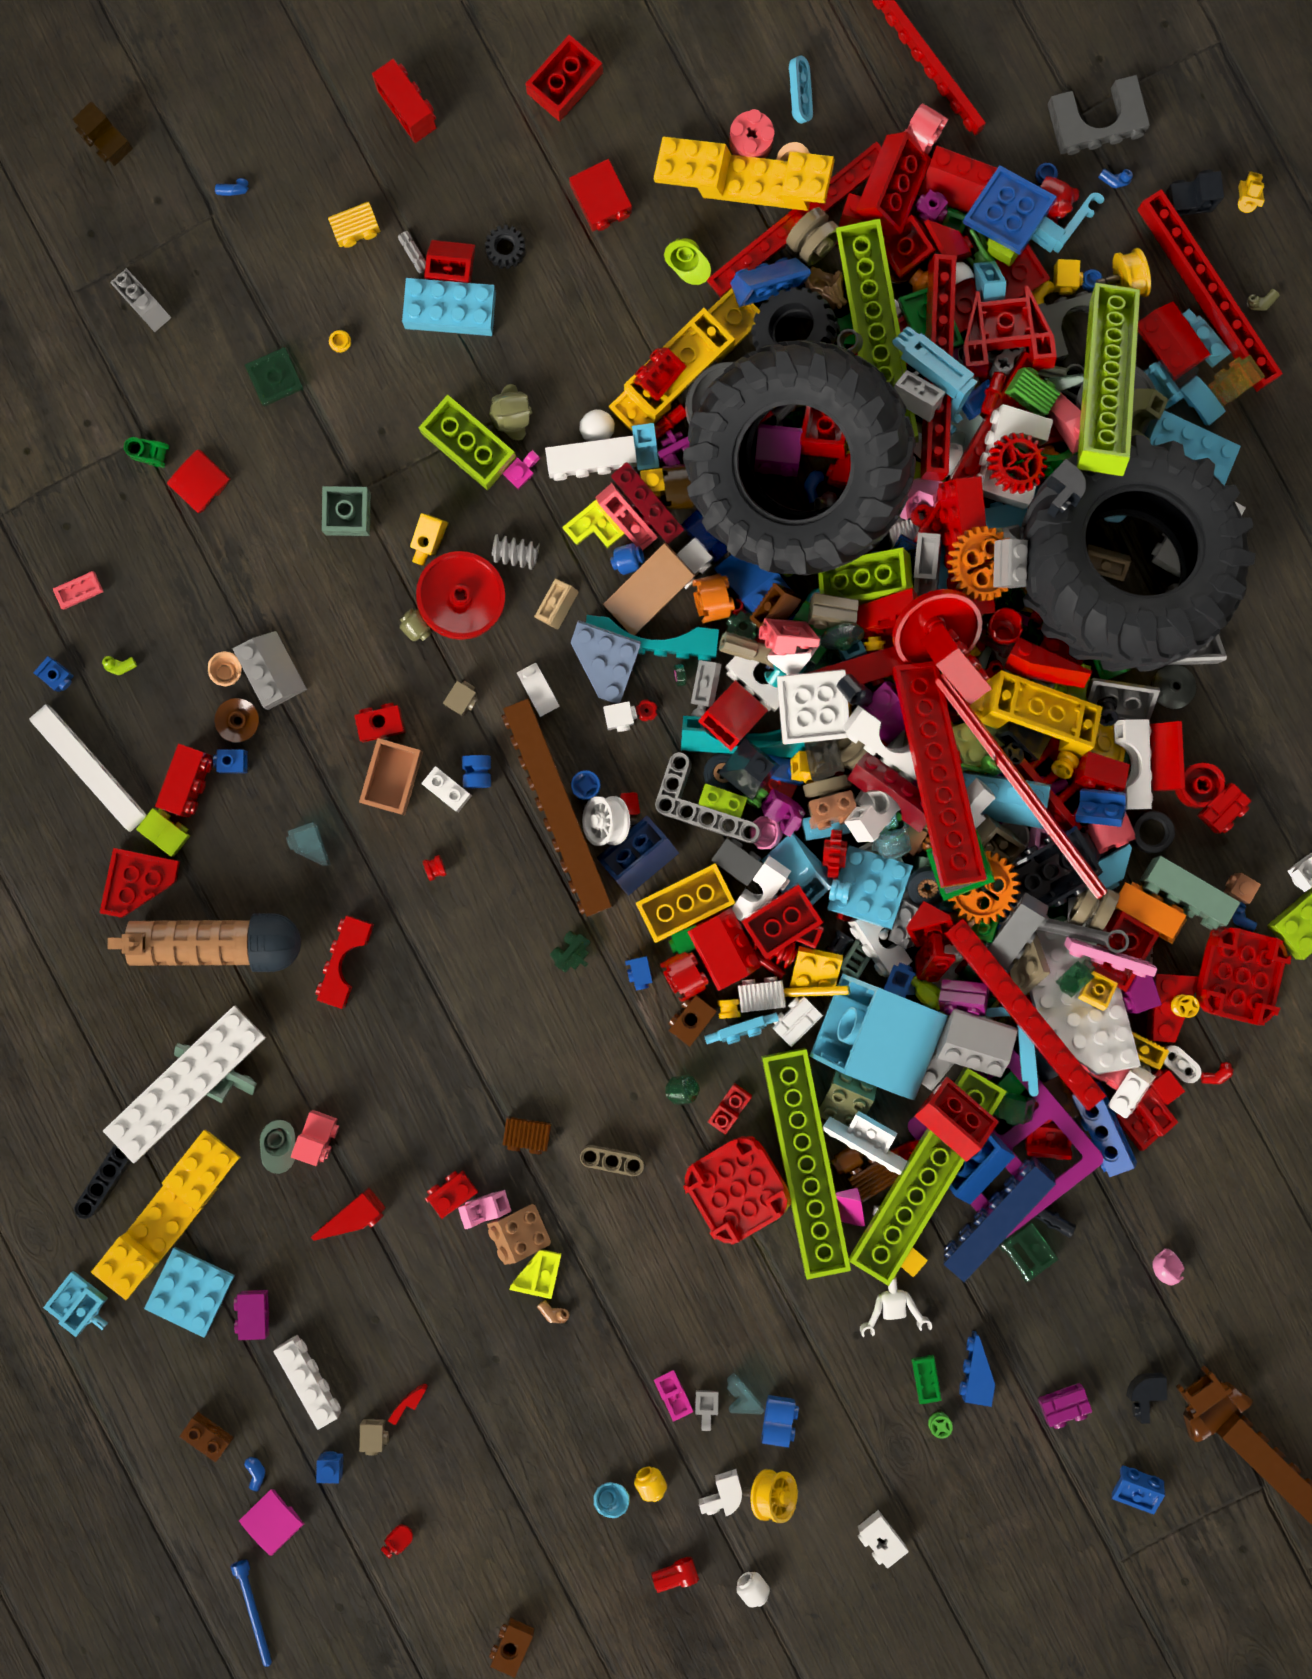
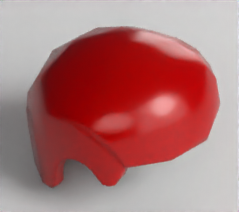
M1004 607L998 609L992 615L988 624L990 637L998 644L1009 645L1016 642L1023 631L1021 615L1011 608Z

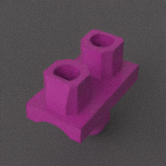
M668 430L666 432L668 438L661 441L663 447L666 448L658 452V458L666 466L678 465L680 462L676 454L682 451L684 453V450L689 447L690 442L688 441V436L677 442V440L683 438L681 431L673 435L671 430Z

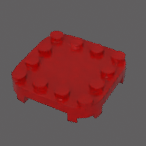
M1221 927L1217 930L1213 929L1206 944L1196 989V999L1203 1011L1254 1025H1265L1274 1015L1278 1016L1280 1008L1275 1006L1285 964H1291V956L1287 955L1286 948L1283 945L1284 941L1242 930L1241 928Z
M741 1136L731 1140L693 1163L687 1169L685 1175V1185H683L685 1193L691 1195L711 1230L709 1234L714 1240L718 1239L723 1243H731L732 1245L740 1242L779 1219L787 1212L788 1207L791 1205L790 1193L765 1148L753 1136Z

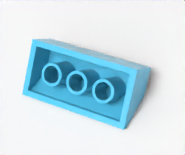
M963 771L966 789L977 777L990 788L996 797L982 812L984 815L987 814L999 822L1044 829L1006 777ZM1025 780L1047 809L1051 784Z

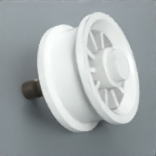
M617 796L591 798L584 808L582 818L585 836L590 843L596 846L621 844L628 835L630 825H635L637 822L635 816H630L625 802Z

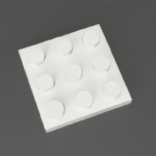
M844 669L777 676L783 744L847 738L845 736L847 732L842 727L849 719L848 701L836 687L838 681L846 676Z

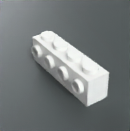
M633 436L545 448L549 477L554 478L555 481L565 480L567 476L576 475L577 478L587 477L589 473L598 472L599 475L609 474L611 470L619 469L626 462L632 467H637Z
M296 1335L278 1345L273 1352L317 1430L339 1417L341 1407L338 1401L332 1397L328 1383L319 1374L316 1362L310 1358L306 1344Z

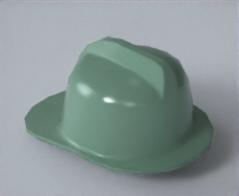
M284 1120L272 1121L265 1126L260 1135L261 1160L268 1171L280 1174L290 1169L295 1161L294 1158H291L295 1146V1133L290 1123Z

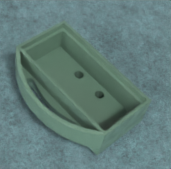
M1162 856L1151 860L1140 879V882L1144 884L1145 892L1156 895L1161 893L1164 895V903L1169 906L1175 903L1183 906L1182 909L1186 916L1193 918L1194 915L1202 917L1203 919L1200 924L1211 930L1213 928L1217 930L1219 926H1227L1240 904L1236 899Z

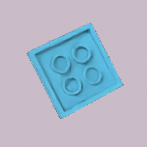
M849 846L846 853L845 868H841L838 876L839 881L842 883L852 882L849 901L847 904H843L840 900L830 901L828 910L892 930L913 870V865Z
M174 1247L144 1309L205 1338L235 1275Z

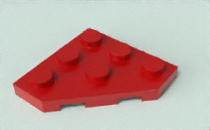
M113 848L100 913L121 918L130 914L176 883L180 861Z

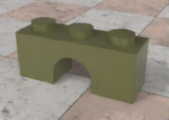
M1135 389L1131 437L1134 435L1145 436L1142 434L1144 426L1151 420H1160L1169 399L1155 389Z

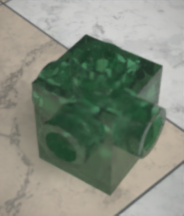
M740 611L738 615L734 613L726 623L729 626L727 632L752 640L759 633L756 630L757 626L750 620L752 614L749 612L744 614ZM740 623L746 624V625H747V629H746V630H741V629L739 628V624H740Z

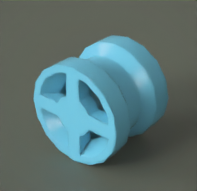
M834 878L829 900H840L843 904H847L852 882L842 883L839 879Z

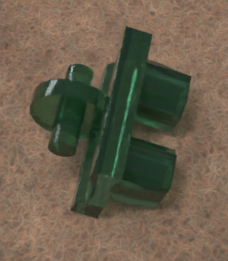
M569 931L563 939L570 945L564 952L559 947H556L550 954L556 962L554 965L565 973L570 967L576 970L580 964L585 967L588 965L584 959L589 952L585 949L591 943L583 935Z
M1087 959L1082 963L1077 961L1055 982L1060 986L1063 993L1068 994L1072 998L1094 978L1091 973L1095 970V967Z

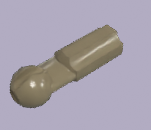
M725 632L722 635L719 646L721 652L761 662L774 668L773 663L768 660V654L772 649L766 648L765 644L730 632Z

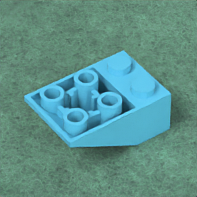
M794 833L791 837L787 836L761 860L764 864L766 859L771 856L791 870L788 876L790 882L783 891L780 890L781 893L799 884L813 905L831 889L834 878L827 877L828 869L822 866L823 863Z

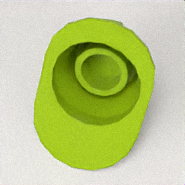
M677 238L665 248V261L686 283L700 285L710 277V263L699 250V246L695 241L688 238Z

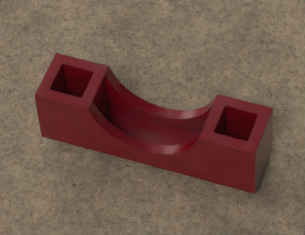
M866 752L856 764L847 780L865 793L877 790L891 796L901 809L902 820L920 833L927 824L919 788L878 758Z

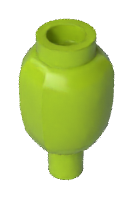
M913 976L911 984L915 987L916 997L926 1007L930 1009L935 1008L937 1011L940 1010L939 996L941 990L932 982L920 981L916 976Z

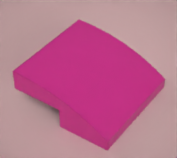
M271 1489L239 1520L249 1535L270 1556L304 1525L293 1508L287 1507L275 1489Z

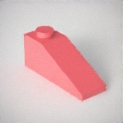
M1060 392L1047 415L1053 420L1052 423L1072 454L1078 452L1081 410Z
M613 483L595 497L603 510L637 547H641L642 551L658 538L652 529L641 519L637 511L629 505L626 498Z

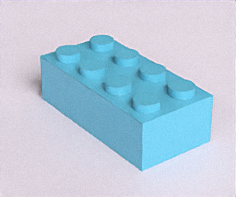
M406 278L403 325L405 329L493 336L496 300L495 286Z
M1165 410L1160 420L1154 419L1149 422L1144 434L1151 439V445L1156 446L1174 440L1183 444L1185 456L1193 460L1209 458L1215 464L1213 475L1223 485L1227 481L1241 447Z

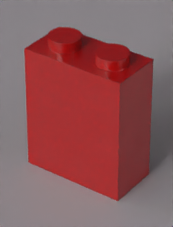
M609 159L569 177L570 187L592 232L605 230L610 226V223L616 220L619 222L623 221L632 213V205Z
M735 680L698 722L732 751L764 716L768 709Z

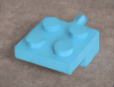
M74 1271L67 1276L43 1307L59 1320L58 1324L75 1337L81 1334L84 1328L91 1322L101 1330L108 1324L98 1315L100 1308L108 1298Z

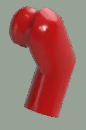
M1221 1063L1220 1070L1216 1073L1202 1072L1201 1082L1206 1084H1223L1233 1075L1234 1070L1231 1063Z

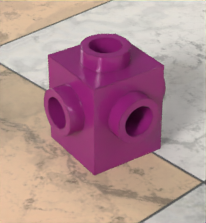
M929 190L926 196L921 195L915 205L917 206L916 218L924 225L926 220L942 223L948 214V201H946L945 196Z

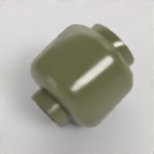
M411 608L400 618V629L411 641H417L418 639L424 641L432 633L418 609L414 610Z

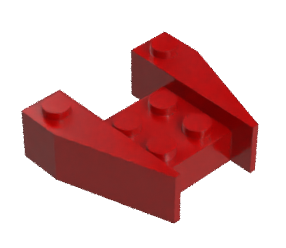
M1024 286L1022 298L981 302L980 291H976L962 355L963 366L974 373L973 377L987 376L989 366L987 351L1029 346L1031 368L1035 370L1054 368L1057 357L1054 335L1028 286Z
M1033 610L1029 620L1034 619V622L1041 625L1042 618ZM1046 636L1040 647L1018 637L1004 667L1024 678L1080 688L1085 687L1092 673L1091 670L1081 666L1084 660H1076L1068 654L1069 645L1057 638H1046Z

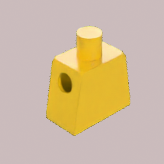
M421 513L410 545L411 548L416 549L412 562L425 566L428 555H436L449 522ZM426 537L429 541L427 546L424 545V539Z

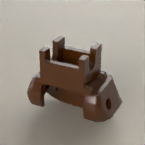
M1205 1366L1201 1368L1205 1375L1189 1387L1183 1389L1180 1384L1176 1386L1188 1403L1183 1416L1188 1436L1194 1442L1203 1441L1215 1434L1233 1413L1239 1416L1253 1403L1249 1396L1231 1383L1219 1382L1213 1372L1209 1371Z

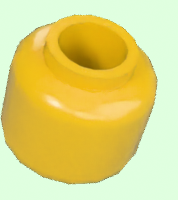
M648 1466L642 1468L636 1474L634 1485L644 1501L657 1502L663 1498L667 1490V1483L659 1469Z

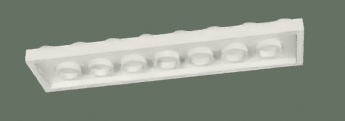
M236 1005L233 1006L113 1120L103 1132L132 1163H136L266 1037Z

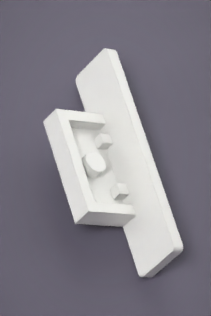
M860 1111L856 1113L849 1127L832 1117H829L823 1126V1131L829 1136L837 1138L851 1149H856L863 1153L870 1160L877 1161L889 1171L896 1172L899 1175L903 1172L907 1160L889 1151L898 1133Z

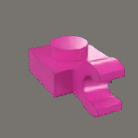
M532 450L523 462L517 458L502 474L519 490L534 475L530 469L540 458Z

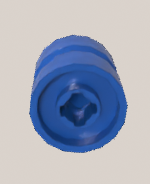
M462 756V769L466 771L462 775L463 788L491 787V774L488 773V770L491 769V756Z
M587 770L578 772L571 782V788L575 796L584 801L597 797L601 789L597 775Z

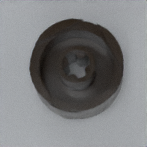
M685 464L662 466V471H667V476H663L665 499L671 503V506H667V509L672 511L694 508V503L688 495L687 486L691 484V481L688 478Z

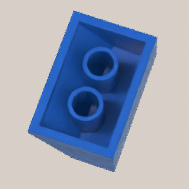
M782 258L771 265L763 263L753 270H739L735 273L730 284L739 307L767 300L771 295H778L779 291L786 289V291H790L791 287H798L800 289L810 276L811 271L797 258L789 260Z
M992 1132L982 1149L967 1162L964 1161L949 1189L955 1197L971 1204L1015 1158V1155Z

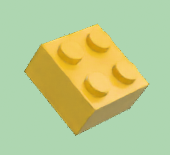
M1092 970L1088 974L1078 998L1104 1011L1108 1007L1118 983Z

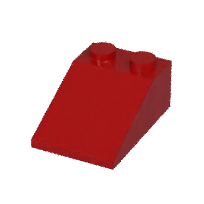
M1114 910L1110 920L1103 929V931L1109 933L1113 930L1125 932L1129 938V945L1121 953L1141 960L1146 959L1160 935L1124 911ZM1115 933L1109 938V944L1113 949L1120 950L1125 946L1126 939L1122 934ZM1097 944V945H1096V946H1099V947H1103V948L1108 949L1107 946H1105V945H1101V944ZM1090 961L1088 970H1093L1118 983L1117 987L1124 992H1127L1136 976L1132 973L1133 970L1127 968L1121 971L1113 968L1111 963L1104 962L1103 964H1098Z
M367 1188L322 1226L311 1238L315 1241L360 1230L367 1225L372 1227L384 1216L382 1212L386 1207L373 1191Z

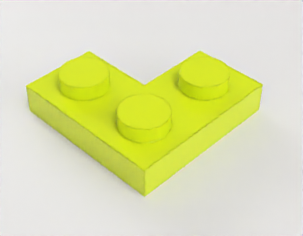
M597 500L562 527L576 545L594 532L603 544L609 548L625 535L598 504Z

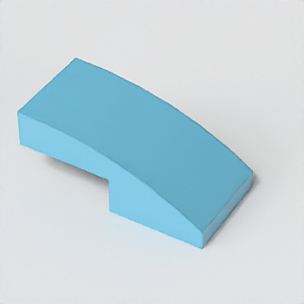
M1194 376L1180 388L1189 407L1195 408L1205 425H1210L1226 412L1212 391L1198 376Z
M654 423L632 426L637 470L658 468L659 460Z

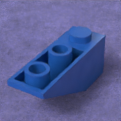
M972 1331V1337H968L967 1340L969 1356L968 1359L964 1360L963 1373L966 1374L965 1380L960 1383L959 1394L962 1395L965 1403L992 1407L995 1382L980 1337L976 1331Z

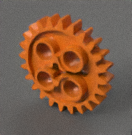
M988 526L981 528L973 527L972 530H965V536L959 535L957 537L959 542L952 543L956 550L948 552L953 557V560L947 561L948 564L953 565V568L948 570V573H954L955 575L951 582L957 581L958 584L955 589H963L962 593L970 594L969 597L972 600L985 601V599L993 600L994 597H1001V592H1007L1008 588L993 587L994 560L985 563L984 560L994 557L995 541L1010 538L1002 539L1004 532L996 533V528H989L988 530ZM986 543H987L988 546H989V552H988V553L986 552V549H985ZM968 554H969L970 557H971V562H970V564H969V562L967 561V555H968ZM981 565V568H975L971 572L967 573V571L972 567ZM977 575L980 576V583H979V584H978V582H977Z
M986 851V855L995 877V882L1001 879L1004 887L999 892L995 890V882L985 885V887L996 894L999 900L996 901L988 892L981 891V887L972 890L969 895L961 894L948 899L949 902H956L952 908L953 910L961 909L959 916L963 917L967 914V921L970 922L975 917L976 924H980L982 918L985 924L990 923V918L994 922H998V915L1006 918L1005 910L1013 911L1010 903H1018L1013 898L1014 895L1021 894L1020 891L1015 890V886H1019L1021 882L1014 881V878L1019 874L1010 872L1014 865L1006 866L1008 859L1003 858L999 861L1000 854L995 853L992 857L991 851ZM984 897H987L990 901L987 909H982L980 905Z

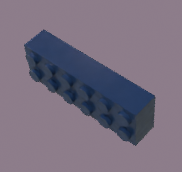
M1033 1156L1030 1160L1028 1158L1025 1159L1019 1166L1020 1171L1015 1176H1009L1003 1185L1005 1187L1001 1192L996 1191L989 1198L988 1201L990 1203L985 1209L981 1207L974 1214L973 1217L975 1219L970 1225L966 1223L958 1232L960 1236L955 1241L951 1239L945 1245L943 1264L963 1282L973 1274L1056 1185L1054 1173L1036 1157Z

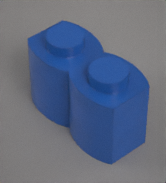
M768 1395L761 1437L762 1444L789 1447L790 1441L794 1442L795 1428H792L793 1419L797 1420L799 1406L795 1405L794 1399Z

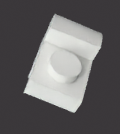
M537 663L517 672L540 717L560 707Z
M1312 853L1288 870L1294 884L1304 892L1312 888Z
M736 1469L715 1475L719 1493L699 1499V1507L702 1514L712 1515L719 1512L721 1508H724L725 1515L728 1516L739 1507L742 1499V1490Z

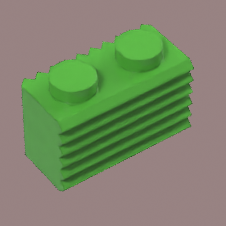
M1031 367L1019 369L1007 387L1005 394L1019 402L1029 412L1039 416H1046L1056 402L1060 392L1055 389V384L1038 377L1039 373Z

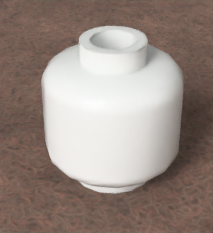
M746 1572L738 1579L737 1594L747 1606L757 1607L766 1603L770 1587L759 1573Z

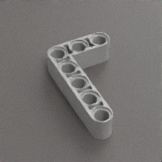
M678 752L673 754L669 760L656 799L655 806L657 811L664 816L743 842L756 843L761 837V830L755 823L681 799L692 763L684 753ZM684 758L686 760L685 767L677 769L675 766L676 761ZM672 779L679 781V786L675 790H670L668 787ZM665 800L672 802V807L669 811H663L661 808ZM685 807H692L693 814L689 818L682 816V811ZM708 813L713 814L714 821L709 825H705L703 823L704 815ZM733 820L735 828L730 832L725 831V822ZM748 827L756 829V835L751 839L745 837V830Z

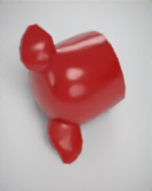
M1046 176L1040 188L1057 196V200L1048 212L1047 218L1058 225V219L1064 218L1073 210L1072 204L1078 200L1080 191L1060 179Z

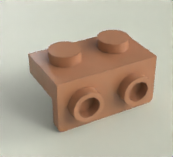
M849 790L810 801L809 807L812 813L809 820L811 829L825 830L830 828L831 824L837 822L840 825L845 824L844 821L857 807L852 791Z

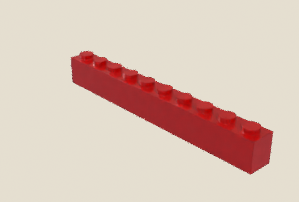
M1161 189L1143 200L1137 209L1227 348L1231 351V354L1255 391L1258 392L1275 381L1283 373L1163 190Z
M934 254L928 264L926 337L953 357L957 256ZM924 377V380H926L927 382L933 384V383H932L931 381H929L926 377ZM946 393L940 409L935 410L933 419L930 422L925 419L922 420L920 479L943 481L949 474L951 397Z

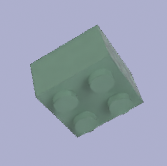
M323 486L322 532L325 535L370 536L371 492L367 487Z

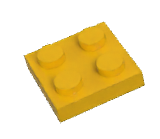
M799 946L790 980V987L836 986L843 955Z

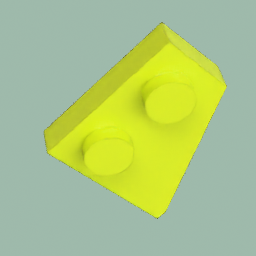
M543 1249L539 1250L513 1281L509 1290L552 1299L561 1253Z

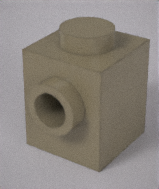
M456 681L443 704L464 717L468 709L472 711L478 702V699H476L477 693L474 692L475 687L466 681H463L462 684Z
M363 1419L360 1424L359 1452H365L366 1455L371 1456L378 1455L389 1442V1431H385V1420Z

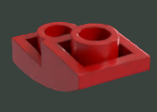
M734 1083L707 1122L726 1135L752 1098V1095Z

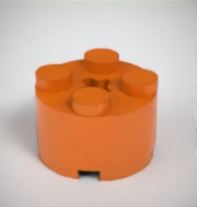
M716 574L694 579L693 586H697V592H693L699 617L704 616L701 620L702 623L730 617L731 610H734L735 607L733 598L728 597L727 589L729 588L727 576Z

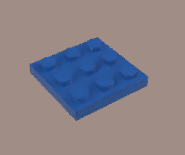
M999 165L963 219V224L1021 255L1056 202L1057 196Z

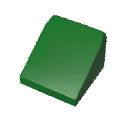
M949 207L947 210L948 214L942 225L960 231L962 234L965 228L963 219L967 213Z

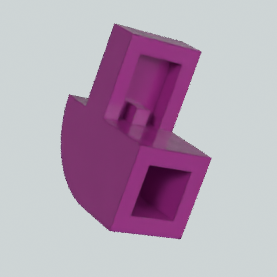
M775 789L771 790L761 806L764 816L778 822L782 833L789 837L800 828L802 818L806 814L797 802Z

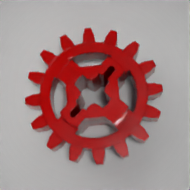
M832 829L831 839L824 842L822 866H828V878H838L839 868H845L847 841H842V830Z

